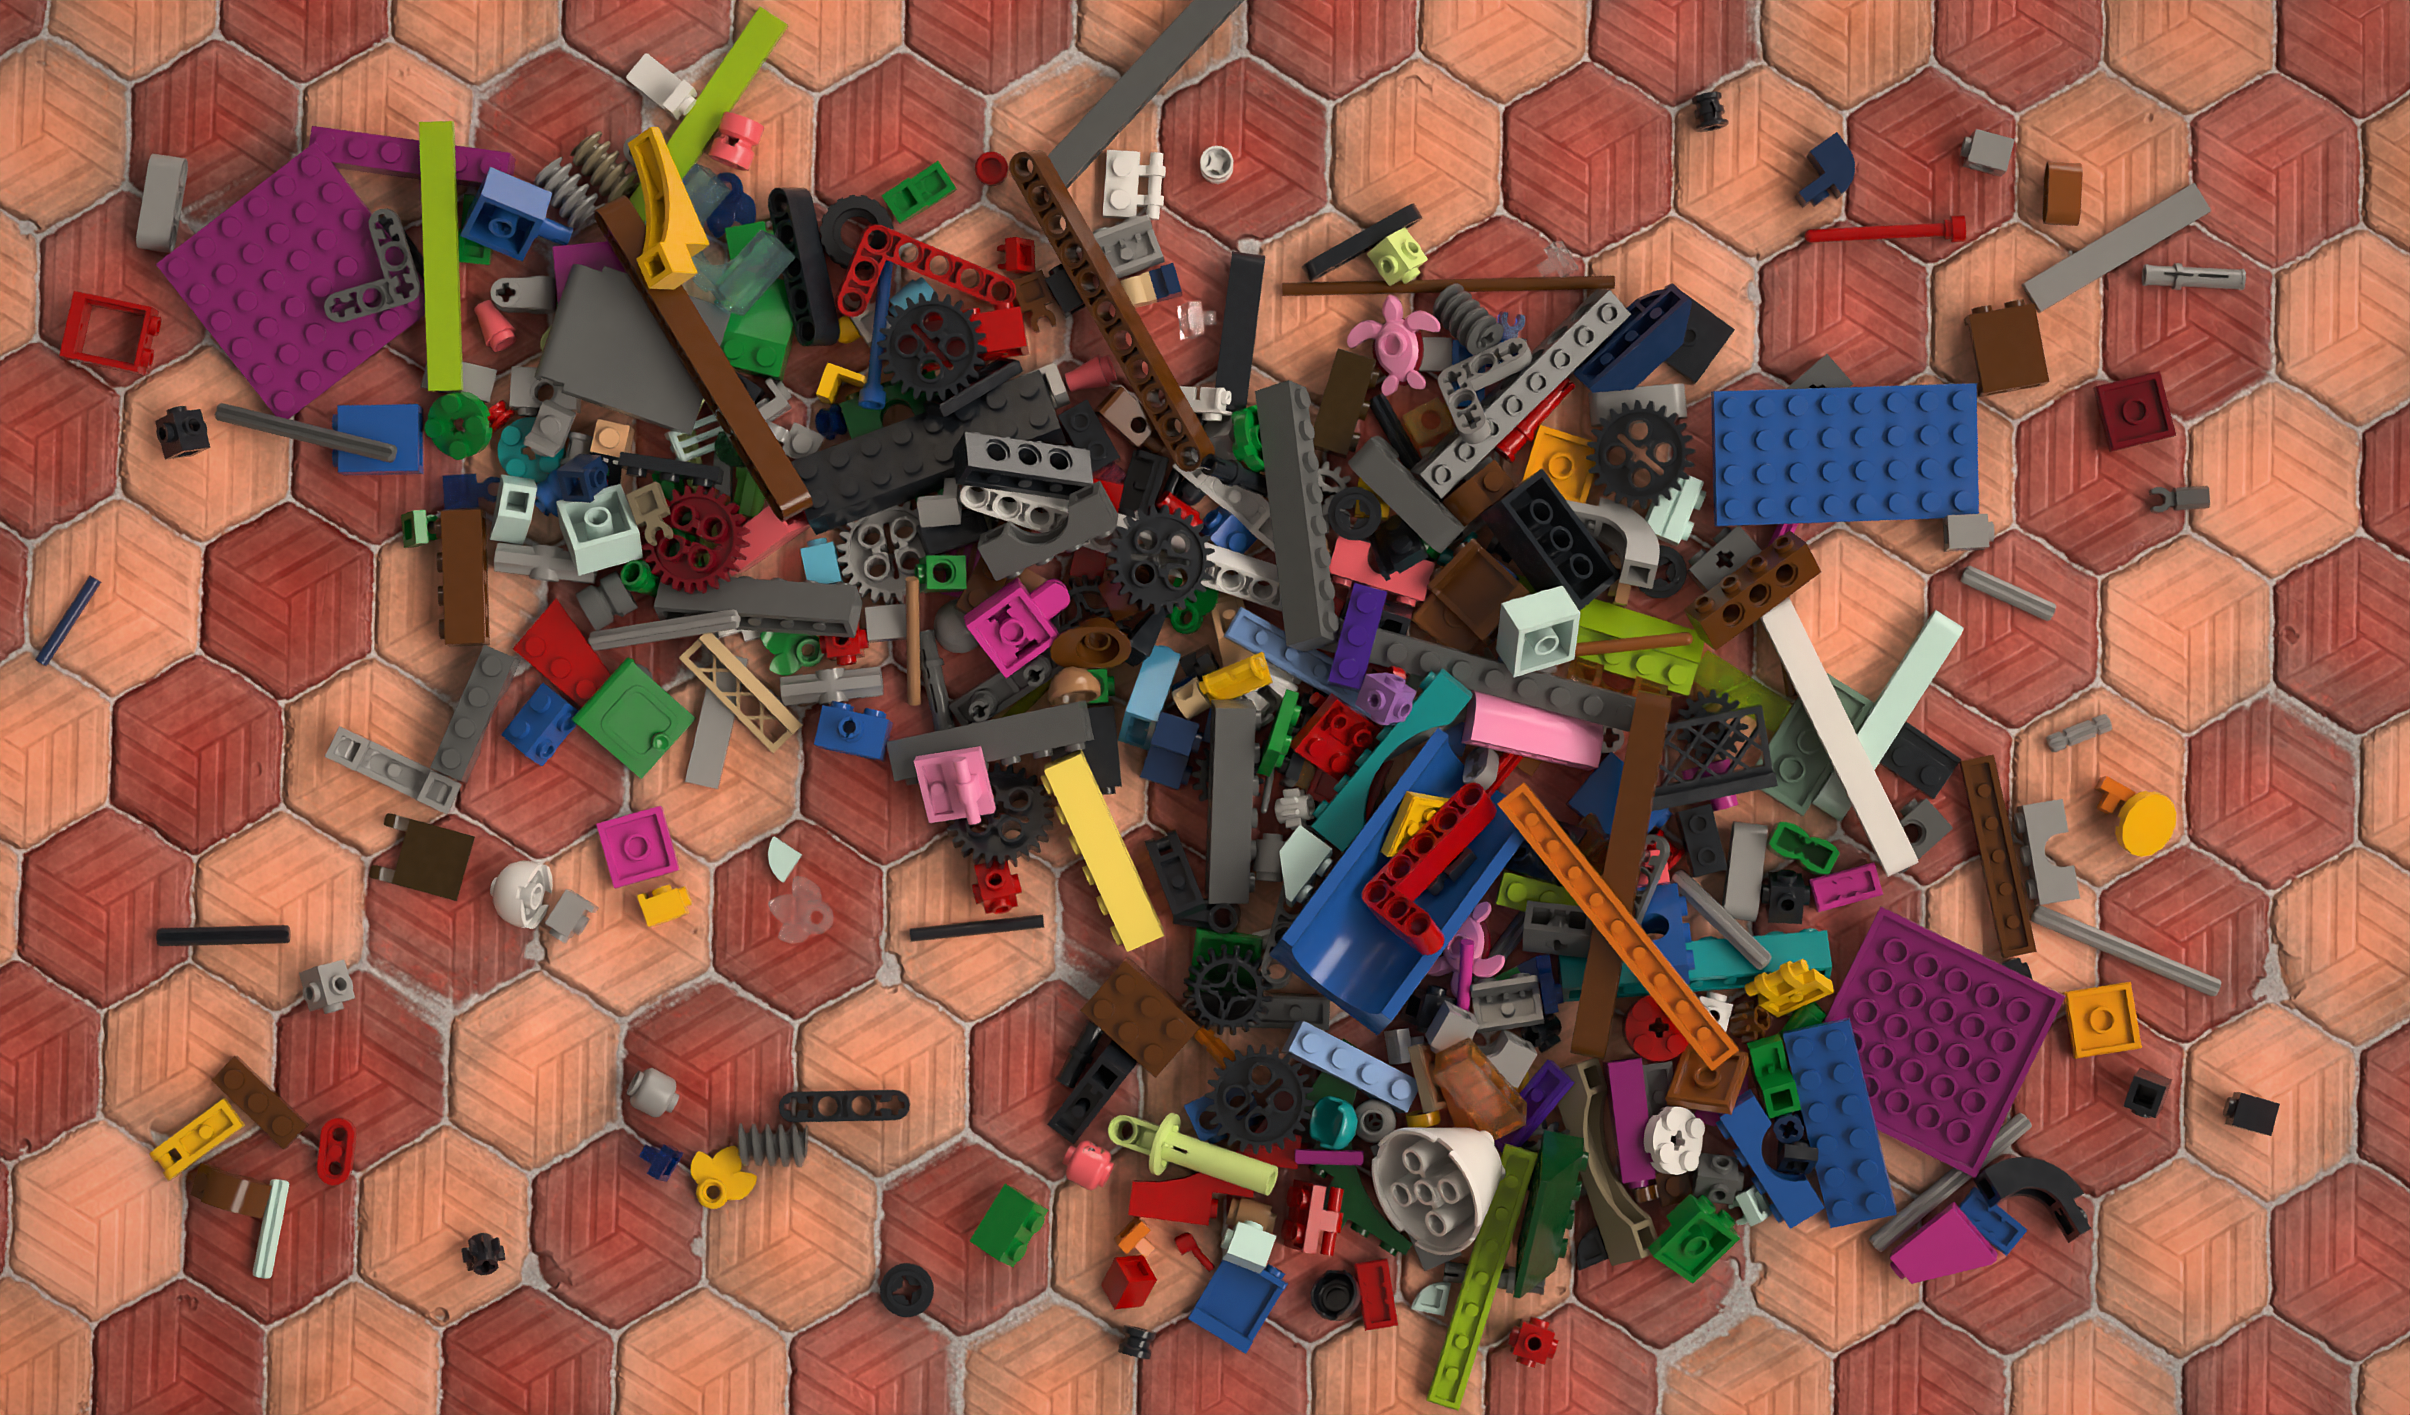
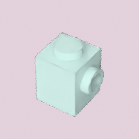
M1245 1220L1244 1223L1238 1221L1233 1230L1227 1228L1220 1246L1226 1249L1222 1259L1260 1274L1266 1267L1276 1236L1263 1231V1226L1253 1221Z

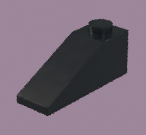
M1112 1040L1047 1125L1074 1145L1138 1062Z

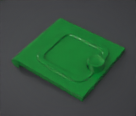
M629 657L623 661L572 718L575 725L581 726L640 779L646 775L696 719L644 673L634 660Z

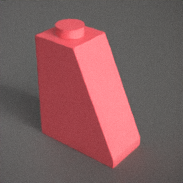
M768 506L743 525V527L750 530V533L742 536V540L750 543V546L740 549V553L747 558L746 560H736L735 564L739 567V572L731 569L728 572L731 576L746 572L809 529L811 526L805 511L782 522L776 517L771 507ZM718 545L714 550L720 551L722 546Z

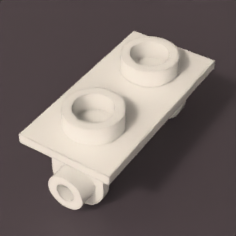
M1180 386L1194 413L1202 415V420L1221 422L1222 416H1232L1233 412L1226 411V404L1231 402V392L1226 391L1225 388L1201 387L1200 400H1196L1197 387Z

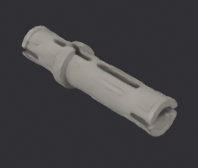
M2174 263L2173 266L2145 264L2142 269L2143 286H2171L2173 290H2180L2181 287L2243 290L2246 282L2245 269L2183 267L2182 263Z

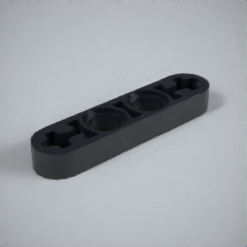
M1414 203L1308 261L1302 266V269L1309 281H1314L1374 248L1387 236L1404 227L1408 229L1422 220V216Z
M900 1090L799 1091L787 1093L782 1097L779 1103V1112L789 1122L889 1121L905 1117L910 1111L911 1103L907 1094ZM875 1095H882L880 1102L892 1101V1096L897 1095L898 1100L904 1102L905 1106L899 1109L897 1115H894L890 1108H881L882 1116H876L877 1101ZM808 1096L815 1097L812 1105L815 1117H808L810 1110H800L797 1113V1117H794L792 1112L785 1108L786 1104L791 1103L792 1097H796L797 1102L800 1104H808ZM858 1096H865L871 1102V1110L866 1115H858L853 1111L852 1103ZM824 1097H832L837 1102V1111L832 1116H825L819 1111V1102Z

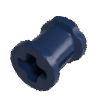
M1801 1110L1795 1111V1115H1792L1791 1112L1775 1117L1773 1131L1776 1134V1138L1782 1143L1790 1144L1797 1142L1803 1136L1804 1119ZM1789 1121H1793L1794 1123L1790 1127L1786 1126Z

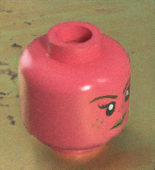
M1086 1140L1082 1141L1077 1148L1070 1146L1062 1164L1067 1166L1066 1178L1090 1191L1098 1186L1104 1187L1115 1165L1110 1162L1111 1154L1109 1151Z

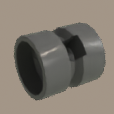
M614 571L600 579L599 587L591 584L575 593L583 611L596 631L613 623L614 615L617 614L623 617L638 608L631 592L625 588L618 571Z

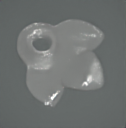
M795 876L792 883L793 894L781 895L769 901L768 905L773 915L784 923L778 936L782 941L800 943L811 934H822L832 926L834 919L832 909L828 904L822 902L820 888L807 878ZM815 911H820L823 914V920L819 924H814L811 920V915Z

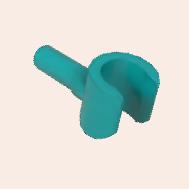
M1472 531L1460 544L1465 541L1469 542L1473 538L1476 540L1478 535ZM1446 548L1438 558L1437 564L1446 566L1454 558V551Z

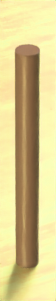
M910 576L905 578L907 703L915 706L921 704L919 578Z

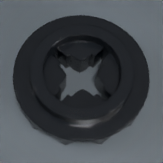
M1347 487L1335 494L1328 508V519L1331 527L1339 536L1348 540H1362L1372 535L1378 528L1382 517L1381 505L1372 492L1362 487ZM1358 499L1360 511L1365 512L1370 517H1358L1357 521L1354 522V526L1350 527V515L1345 514L1340 509H1352L1353 504Z
M1659 545L1658 566L1666 565L1668 562L1671 563L1665 572L1670 583L1668 584L1666 580L1658 578L1654 580L1652 589L1639 586L1638 588L1651 598H1668L1676 594L1684 585L1687 568L1683 557L1675 549Z
M901 1263L892 1267L884 1275L880 1285V1296L883 1304L890 1312L900 1317H913L921 1314L928 1308L934 1295V1283L928 1272L922 1267L911 1263ZM903 1276L906 1277L910 1285H921V1288L912 1293V1304L910 1305L905 1295H899V1293L893 1295V1292L903 1286Z

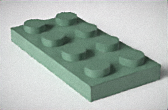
M1827 673L1856 732L1874 702ZM1797 697L1768 743L1772 768L1776 773L1778 786L1760 790L1800 816H1804L1833 770V766L1799 697ZM1762 755L1758 759L1755 766L1763 764Z

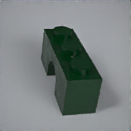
M922 369V376L926 379L937 377L934 370L928 372L927 369ZM890 381L881 383L883 391L886 392L885 407L878 410L859 406V392L846 396V401L839 404L851 439L883 428L884 414L892 406H907L913 411L914 416L926 412L923 405L927 400L926 393L922 392L920 398L915 400L913 396L914 389L912 388L906 394H902L903 382L894 386Z

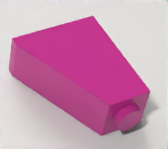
M1952 1202L1891 1251L1890 1259L1892 1262L1890 1266L1899 1278L1904 1279L1906 1277L1911 1284L1992 1265L1997 1261L1998 1253L1958 1205Z

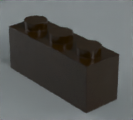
M1338 348L1314 425L1315 435L1313 444L1315 450L1344 459L1347 458L1348 451L1355 453L1361 435L1355 432L1358 419L1365 421L1370 405L1369 401L1364 400L1367 389H1375L1380 370L1374 368L1375 359Z

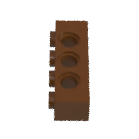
M1789 530L1784 535L1776 538L1771 545L1759 554L1751 557L1747 563L1732 574L1724 577L1720 583L1704 595L1697 597L1684 611L1698 637L1716 651L1821 573V570L1807 543Z

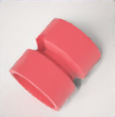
M724 112L718 127L721 136L714 138L708 156L729 167L749 171L755 155L752 151V146L759 144L764 126L741 115Z

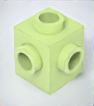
M1405 227L1387 236L1367 253L1379 274L1389 286L1400 280L1407 284L1421 273L1418 268L1428 260L1422 252L1420 245L1413 239Z

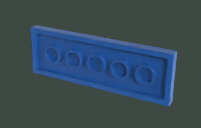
M1850 1017L1784 1031L1783 1038L1797 1088L1809 1144L1812 1148H1818V1162L1815 1168L1830 1228L1896 1215L1897 1209Z

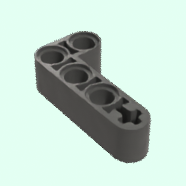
M1380 436L1371 437L1348 461L1349 466L1430 547L1442 553L1464 530V526L1397 460L1399 457L1398 452L1385 439Z

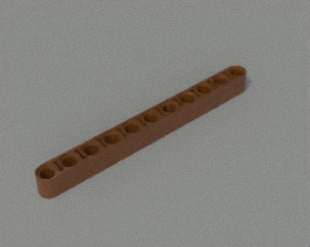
M1041 150L1016 153L1009 163V170L1174 462L1185 472L1205 468L1201 467V462L1206 455H1215L1214 446L1047 154ZM1029 159L1033 164L1032 173H1030L1027 167ZM1045 188L1049 192L1048 202L1044 198ZM1061 217H1063L1066 222L1065 230H1063L1060 225ZM1078 245L1082 250L1081 260L1079 259L1076 253ZM1094 274L1099 280L1098 288L1093 284ZM1110 303H1112L1115 308L1114 317L1110 314L1109 311ZM1127 332L1131 335L1132 338L1131 346H1129L1126 342ZM1143 361H1145L1148 365L1147 375L1143 372L1142 369ZM1159 390H1161L1164 393V404H1162L1159 400ZM1176 419L1181 423L1180 433L1175 428ZM1192 448H1194L1197 451V462H1195L1192 458Z
M623 195L594 210L593 214L598 227L776 517L784 522L813 506L808 489L684 287L680 285L674 290L649 289L636 260L643 253L646 226L631 201Z
M1638 690L1602 877L1631 915L1634 908L1672 705V696ZM1593 925L1570 1053L1604 1060L1623 960L1595 925Z

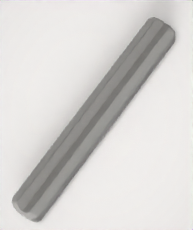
M1680 869L1671 876L1669 883H1677L1678 892L1682 896H1686V900L1754 967L1761 970L1770 963L1771 954L1685 870Z

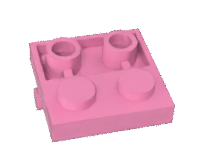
M981 746L916 756L914 764L929 823L967 817L968 824L973 825L981 822L980 815L995 812L996 806Z

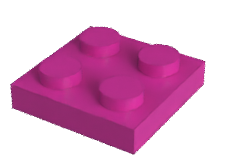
M662 806L596 824L615 889L680 871Z

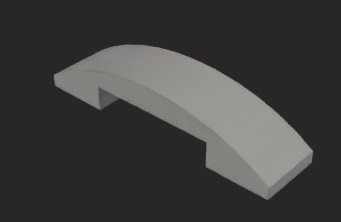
M340 726L325 755L328 759L366 775L445 814H448L462 785Z

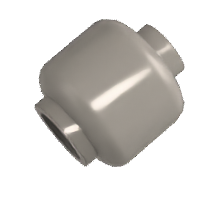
M648 1068L644 1072L638 1071L627 1089L631 1106L654 1118L660 1117L665 1111L671 1113L679 1099V1095L675 1093L676 1081L654 1068Z
M1367 1099L1359 1104L1355 1110L1358 1117L1356 1134L1366 1142L1379 1143L1386 1135L1393 1132L1396 1127L1397 1117L1395 1110L1381 1100ZM1376 1113L1381 1116L1382 1120L1377 1118ZM1372 1114L1373 1119L1369 1121V1116ZM1374 1122L1380 1123L1379 1125H1373Z

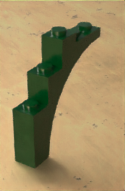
M1342 1038V1041H1344V1042L1348 1043L1349 1045H1351V1046L1357 1048L1356 1046H1354L1353 1044H1351L1350 1042H1348L1347 1040H1345V1039ZM1321 1071L1311 1086L1314 1091L1305 1096V1099L1313 1101L1314 1105L1305 1106L1304 1110L1312 1115L1313 1108L1317 1102L1326 1096L1345 1100L1353 1106L1357 1088ZM1316 1141L1312 1149L1330 1150L1321 1147V1142ZM1352 1142L1341 1150H1352ZM1309 1165L1308 1168L1324 1179L1328 1174L1333 1176L1326 1188L1323 1209L1327 1210L1331 1187L1344 1189L1340 1211L1344 1213L1341 1230L1347 1220L1350 1219L1353 1221L1350 1228L1366 1238L1371 1233L1382 1241L1378 1246L1393 1256H1396L1398 1252L1404 1255L1407 1254L1412 1243L1391 1227L1374 1207L1361 1183L1356 1165Z

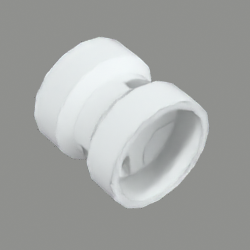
M1212 146L1203 152L1200 170L1206 181L1220 184L1231 177L1233 173V157L1228 149L1222 146Z

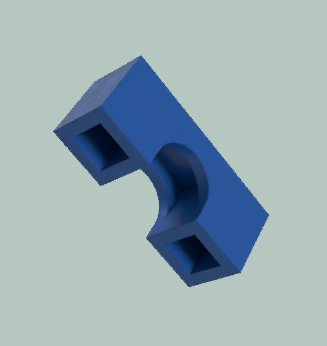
M1677 883L1657 885L1642 920L1641 927L1646 934L1659 933L1664 935V937L1652 941L1683 980L1690 984L1689 970H1695L1693 950H1686L1685 943H1692L1689 923L1682 922V916H1688L1686 896H1679ZM1646 887L1637 888V890L1642 891Z

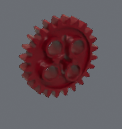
M686 485L684 495L674 489L672 490L673 500L666 499L671 515L662 518L663 522L671 528L721 545L722 549L716 551L674 534L672 539H668L664 536L661 529L655 534L656 546L649 543L642 546L644 551L652 553L645 559V562L655 565L651 572L657 577L662 575L660 582L667 586L672 583V589L678 592L684 586L685 592L693 594L695 587H697L699 592L705 594L707 592V584L718 590V579L722 578L730 582V576L727 572L730 569L739 572L740 569L735 564L736 560H746L747 558L740 553L741 548L750 546V543L742 540V536L750 533V530L740 526L747 518L742 514H736L740 506L735 502L729 504L731 497L725 493L719 496V490L714 487L707 493V488L698 485L695 493L692 487ZM692 511V520L689 524L683 526L682 517L685 513ZM718 522H722V531L717 536L712 537L711 531L713 526ZM679 542L680 550L678 554L670 557L669 551L671 546ZM709 553V563L705 567L700 568L699 560L701 556Z

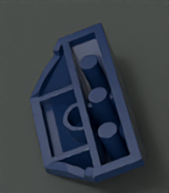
M1673 283L1665 286L1664 289L1656 290L1637 298L1626 308L1631 315L1576 367L1573 374L1592 393L1633 390L1683 345L1692 306L1691 299Z

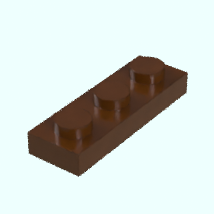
M234 1056L212 1079L283 1150L287 1149L309 1126L293 1108L238 1056Z

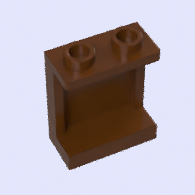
M2024 299L2004 303L2005 308L1992 310L1991 305L1971 309L1972 314L1964 319L1965 326H1969L1978 373V397L2044 386L2050 382L2035 303L2025 305Z
M1473 538L1469 542L1465 541L1460 544L1453 553L1454 558L1446 566L1442 565L1432 573L1429 579L1431 582L1427 585V588L1484 643L1490 646L1498 637L1501 603L1531 595V593Z

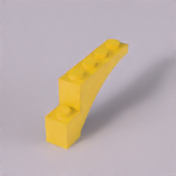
M649 127L627 143L640 178L646 212V238L643 253L636 260L649 289L674 290L698 273L692 257L710 244L659 127Z

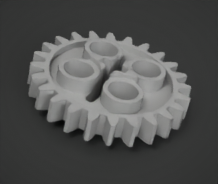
M910 501L905 502L903 507L896 505L861 518L856 523L850 522L847 526L851 531L840 532L839 534L841 539L846 542V544L837 545L838 552L846 554L837 559L839 566H847L841 572L843 577H852L849 582L852 586L859 587L861 585L859 589L860 597L864 598L871 592V600L875 604L880 596L884 597L886 605H890L892 597H897L898 602L903 604L904 595H906L905 578L914 576V569L906 570L902 568V565L909 558L919 560L926 556L915 529L917 525H920L918 508L912 511ZM885 524L890 525L891 539L896 549L894 554L899 572L898 579L893 578L892 565L887 554L889 549L884 532ZM905 526L911 527L913 533L908 538L901 539L896 536L900 528ZM877 533L880 535V540L876 544L867 545L864 543V539L868 534ZM875 565L886 566L885 573L879 577L871 576L870 570ZM935 565L933 571H943V568Z

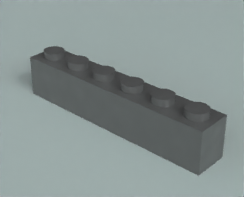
M740 576L738 578L730 577V582L722 578L718 579V590L707 584V592L705 594L699 592L697 587H695L693 594L685 592L684 586L678 592L672 589V583L667 586L660 582L654 604L659 620L735 609L741 617L737 630L855 638L863 603L857 587L848 583L822 584L812 580L793 582L781 578L763 580L754 579L749 576Z
M1084 700L888 741L886 743L894 781L905 779L906 786L919 783L914 764L916 756L981 746L986 769H989L988 762L1001 760L1002 766L1021 762L1020 755L1032 753L1033 758L1037 759L1052 756V748L1064 746L1066 752L1085 749L1084 742L1094 740L1087 703Z
M1211 700L1204 893L1209 904H1249V893H1254L1255 874L1250 872V860H1256V841L1251 840L1252 828H1257L1258 823L1257 808H1252L1253 796H1258L1259 779L1258 775H1254V763L1260 762V745L1255 743V731L1261 730V711L1256 710L1252 700Z

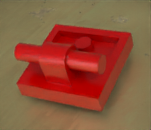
M1315 692L1310 697L1309 702L1318 710L1291 741L1290 747L1296 753L1339 781L1364 750L1373 742L1381 728L1333 693L1328 698H1325L1320 693Z
M1294 1179L1293 1186H1290L1287 1192L1286 1202L1287 1206L1290 1207L1288 1219L1284 1220L1281 1229V1237L1284 1240L1283 1246L1304 1253L1316 1254L1319 1230L1324 1232L1320 1254L1333 1256L1337 1233H1341L1344 1213L1340 1211L1344 1189L1338 1187L1330 1188L1326 1210L1323 1209L1326 1186Z

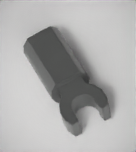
M2208 486L2173 488L2172 492L2162 487H2156L2149 491V495L2157 494L2163 499L2161 506L2150 508V511L2153 513H2161L2169 507H2173L2174 510L2205 509L2210 507Z

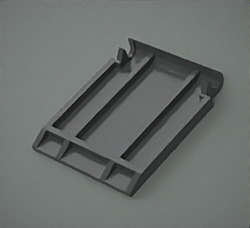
M573 264L534 377L539 381L541 378L548 379L553 382L554 386H563L561 392L563 394L671 431L691 435L703 396L628 274L604 266L601 272L587 266ZM688 295L720 346L732 310Z

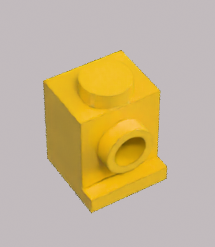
M670 884L651 891L653 895L651 898H648V895L645 893L637 895L648 927H655L690 914L687 906L692 905V901L686 886L672 889Z

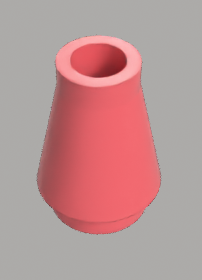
M487 300L478 304L474 308V312L477 315L486 346L491 347L494 352H499L514 344L517 339L514 334L516 329L497 310L492 301Z
M1097 355L1073 371L1065 373V378L1071 392L1110 386V382L1117 380L1115 368L1109 355L1103 357Z

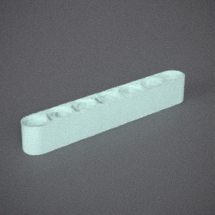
M1937 610L1931 614L1856 731L1874 770L1964 630L1962 626ZM1833 768L1812 804L1838 821H1841L1852 805Z

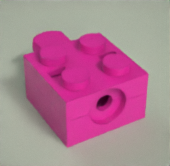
M1017 577L963 616L968 630L1004 677L1008 678L1051 646L1059 633L1050 619L1069 605L1070 595L1065 584L1054 578L1047 580L1029 593Z

